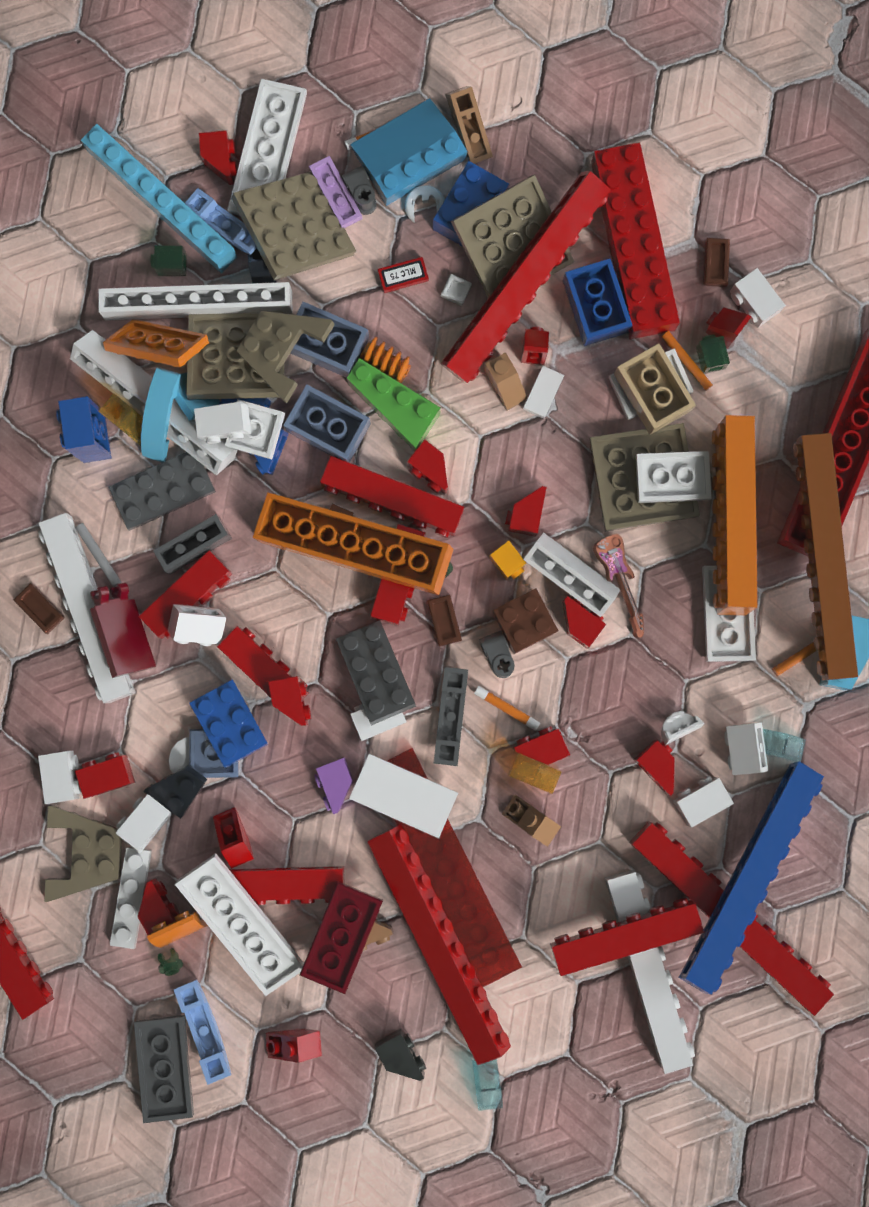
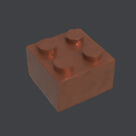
M537 588L494 609L492 612L513 654L559 631Z

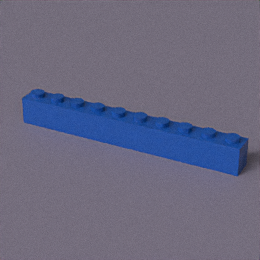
M800 761L790 763L704 927L705 933L700 935L678 978L705 994L712 995L713 992L719 989L724 970L731 966L734 959L732 955L736 947H739L744 941L745 934L743 933L747 925L752 924L756 917L755 910L758 904L762 903L767 896L768 891L766 888L770 881L772 882L778 875L779 869L777 867L780 861L787 857L790 851L788 846L791 840L800 832L801 826L799 824L802 818L809 814L812 808L810 803L813 797L817 796L822 789L823 775Z

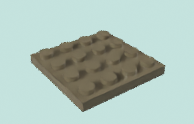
M312 172L233 193L231 197L274 280L348 258L356 253V249L345 228L340 226L338 218L333 213L328 199L321 191L318 181Z
M535 175L529 176L451 221L488 298L552 213ZM569 248L564 253L563 261L551 270V275L574 262Z
M259 313L189 314L188 331L206 334L209 344L188 360V400L279 398L275 391L268 386L237 352L238 347ZM283 364L278 373L285 376Z
M684 423L667 425L651 435L647 429L590 437L589 441L605 532L700 516L698 501L638 503L636 454L689 452Z

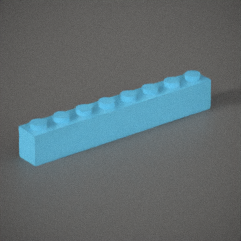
M98 124L81 139L89 154L221 274L237 258L234 248Z

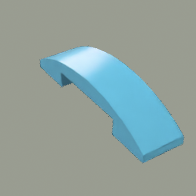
M157 367L151 381L144 409L141 430L142 456L163 463L166 461L169 440L166 438L172 402L177 397L181 374Z

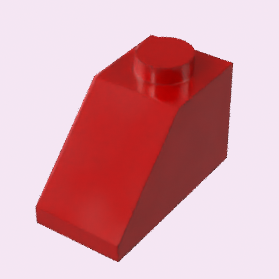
M723 307L719 314L714 311L706 324L709 327L705 333L728 349L752 316Z
M541 327L525 329L521 363L545 364L549 347V331H544Z
M541 486L514 504L512 511H507L505 524L509 525V532L537 536L547 487Z
M653 740L633 760L666 795L671 796L674 793L675 758L670 754L673 750L668 744L665 745L663 740L661 742Z
M234 807L213 816L220 851L231 869L253 860L251 844L237 809Z

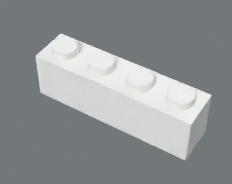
M544 532L523 559L600 617L613 603L620 591L618 587L607 581L606 578Z

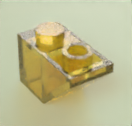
M113 393L98 412L141 446L143 417Z

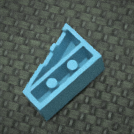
M852 616L859 677L869 659V619ZM858 677L823 681L821 678L820 686L851 690Z

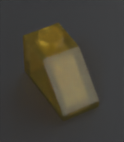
M519 753L516 754L508 776L551 794H553L561 775V771Z

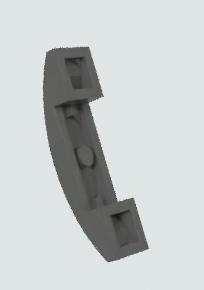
M444 667L433 764L458 766L468 679L467 669Z

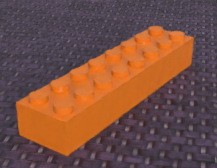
M725 415L722 421L718 423L717 428L712 432V444H715L716 452L712 456V467H716V476H713L712 489L716 490V499L713 500L712 504L713 514H716V523L713 524V537H716V546L713 548V560L717 561V570L713 572V583L717 584V594H714L713 606L717 608V615H747L757 608L755 416Z
M267 492L253 538L262 544L436 595L440 594L454 550L448 543Z

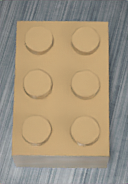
M660 344L621 364L614 372L616 379L650 435L691 412L696 406Z

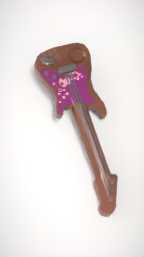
M613 534L597 541L593 545V552L604 566L607 581H613V576L615 575L631 616L629 620L633 628V636L641 638L644 635L643 614L638 611L625 575L629 579H633L635 576L626 562L622 537L619 534Z

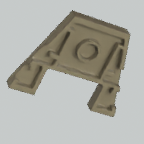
M261 311L238 347L237 352L268 386L287 403L298 384L296 381L278 373L303 333L324 343L335 324L332 320L325 318Z
M54 805L48 806L47 828L72 829L71 879L45 880L44 902L56 900L120 879L122 839L116 834L118 829L100 821L80 816L77 813L63 810Z

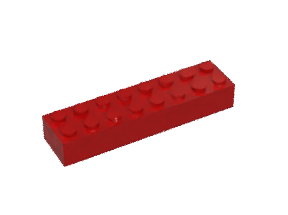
M638 142L594 151L591 161L593 173L611 189L607 195L606 203L601 207L614 271L632 322V327L628 333L629 340L666 333L667 331H675L680 324L641 144Z

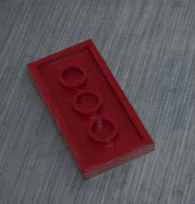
M338 881L300 976L346 994L383 899Z

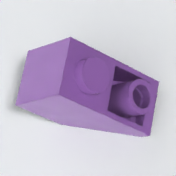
M345 757L316 768L317 774H314L318 787H323L326 796L323 797L326 809L327 811L332 810L333 814L340 811L353 782V777Z

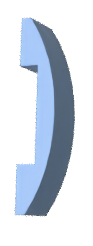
M197 188L185 202L190 209L228 243L249 255L255 251L257 247L245 224L219 206L209 195Z
M198 980L173 989L181 1012H184L201 1058L199 1063L207 1085L232 1075L217 1023Z

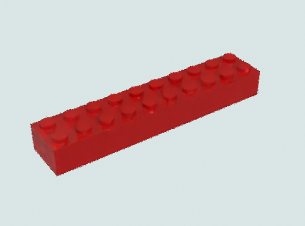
M869 328L863 335L823 431V434L831 433L842 526L869 463ZM797 494L777 544L808 556L804 551L806 531L801 526V516L804 515L803 505L799 504Z

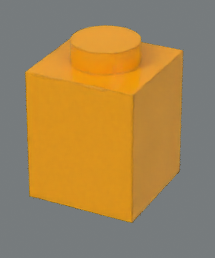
M507 541L489 556L506 580L510 577L514 580L525 572L523 567L526 565V562L510 541Z

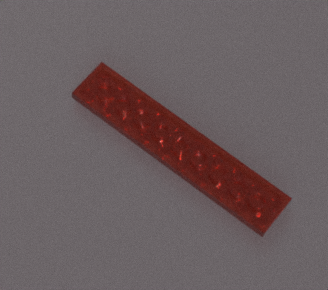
M413 748L387 760V762L428 779ZM447 818L439 838L394 819L396 825L401 824L407 832L409 841L415 853L419 856L426 875L430 878L431 886L436 896L441 900L442 908L447 918L451 921L453 930L459 942L462 943L464 952L470 964L474 967L481 986L485 987L522 968L449 819Z

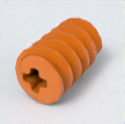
M374 337L367 343L359 358L364 359L368 364H372L376 369L381 368L380 371L385 374L389 372L388 376L393 379L397 377L396 381L402 383L411 369V365H409L410 357L407 356L404 360H401V351L394 356L393 346L386 351V342L383 341L378 346L376 345L378 337Z

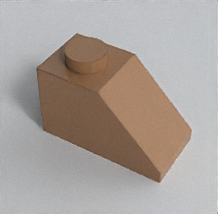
M506 352L485 363L484 372L507 411L528 399L519 375Z

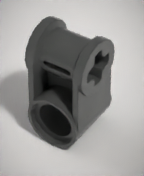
M360 166L342 174L341 178L360 213L363 215L372 214L377 207L374 189L364 167Z
M500 630L479 639L485 657L488 659L495 676L499 678L509 677L514 671L515 664L503 632ZM500 661L510 665L506 673L503 670L497 669Z

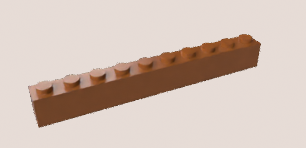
M831 433L802 435L794 443L793 453L795 458H798L796 479L800 481L801 485L798 499L799 504L803 505L804 513L801 516V526L806 531L804 551L808 554L809 559L806 572L808 578H811L812 588H809V598L814 604L812 624L816 627L817 636L814 638V646L816 651H819L820 659L817 662V672L821 676L822 681L858 677L832 436Z

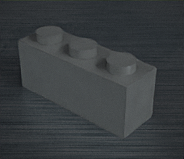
M215 514L153 550L164 571L171 575L202 557L209 550L212 551L231 540L232 537L221 518Z

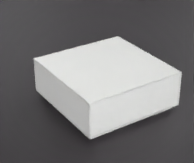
M450 274L441 297L462 306L472 283Z

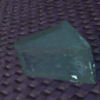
M763 729L766 755L793 762H801L805 739L787 733Z
M475 1059L472 1060L479 1111L503 1108L497 1059L477 1065Z

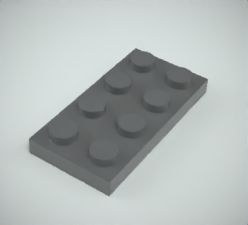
M187 452L109 486L129 531L216 492L205 466Z
M380 620L336 639L371 726L416 707Z
M185 1015L135 1021L134 1030L143 1123L193 1118L194 1107Z

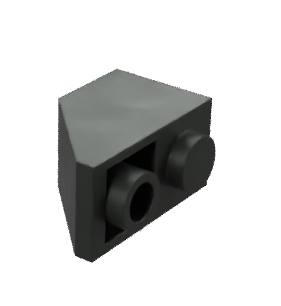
M399 1029L375 1043V1050L386 1071L418 1081L424 1079V1070L427 1068L420 1055L416 1057L412 1049L415 1045L409 1033L404 1034L402 1029Z

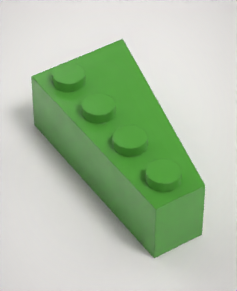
M360 358L347 377L348 385L415 452L438 419L441 407Z

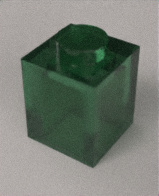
M154 246V254H151L150 262L151 267L155 269L158 276L187 275V253L183 246Z
M715 335L703 337L702 341L696 346L701 371L706 374L726 369L730 361L724 336L716 337Z

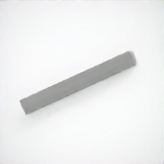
M84 523L77 525L75 529L112 586L116 587L117 584L122 583Z

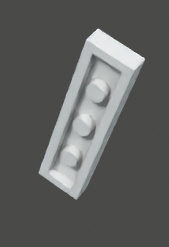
M132 847L126 848L110 946L129 949L136 948L140 925L138 913L147 883L152 850L144 849L139 853Z

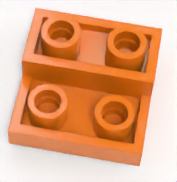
M187 910L175 916V922L167 925L164 921L153 926V932L147 936V939L154 946L162 948L208 925L202 918H199L197 911L189 914Z

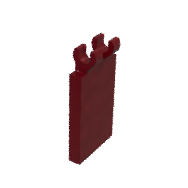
M120 583L117 584V587L110 588V593L114 598L109 600L110 594L107 586L98 587L96 591H91L90 596L95 606L90 609L112 678L156 667L142 621L138 617L140 615L135 600H128V584Z

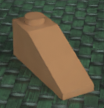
M465 86L446 93L445 96L460 139L467 150L469 161L475 164L493 157L473 88Z

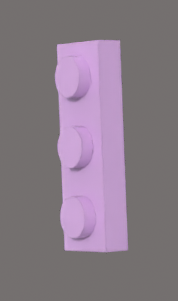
M330 156L310 165V172L316 177L321 191L328 199L333 213L339 220L340 226L346 228L362 220V214Z

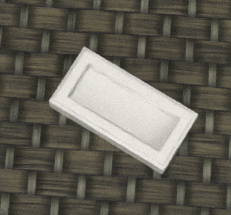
M542 366L523 410L545 419L564 375Z

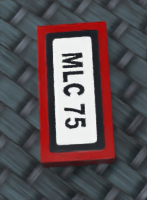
M423 257L378 269L384 293L429 281Z

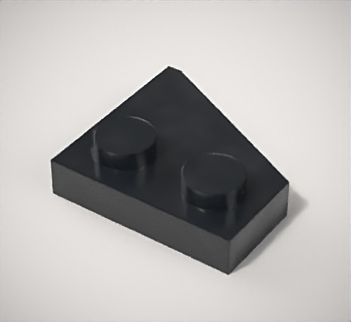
M188 765L157 783L149 785L143 792L150 795L181 819L208 779Z

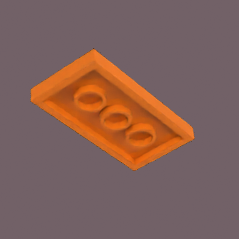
M134 319L103 342L105 351L137 359H145L155 363L172 365L173 367L185 365L189 359L209 344L206 334Z

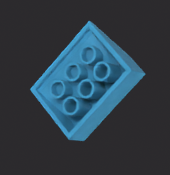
M430 98L350 144L386 206L410 193L414 188L422 186L463 162L467 155V150L458 134Z

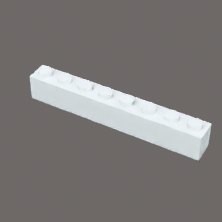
M289 282L99 289V313L105 320L189 318V314L260 313L261 311L293 314L292 289Z
M93 330L73 343L70 360L143 417L153 377L125 355L105 351L103 342L106 339ZM173 399L167 437L212 473L218 475L234 460L238 450L225 446L227 438L221 439V442L216 444H206V441L197 438L195 419L189 421L176 400Z
M64 513L40 522L41 530L38 531L42 543L47 545L49 551L46 553L48 562L51 566L55 567L57 574L54 575L57 586L62 588L65 597H62V601L66 610L71 612L73 618L70 620L74 632L79 634L81 640L78 642L80 651L88 659L87 671L91 678L94 677L97 684L94 688L97 698L102 700L103 703H112L135 694L136 692L129 674L115 678L111 676L90 609L95 606L90 592L96 591L98 587L80 537L75 529L76 526L72 516Z
M629 870L605 877L617 922L626 920L625 917L633 913H640V915L650 913L649 901L647 898L643 899L641 889H644V883L640 874L636 875L635 871ZM662 946L628 956L664 1074L693 1066L691 1058L695 1057L691 1043L686 1042L684 1033L688 1031L684 1019L678 1016L677 1009L680 1008L676 993L672 994L669 986L673 984V980L669 970L664 969L662 961L666 960Z

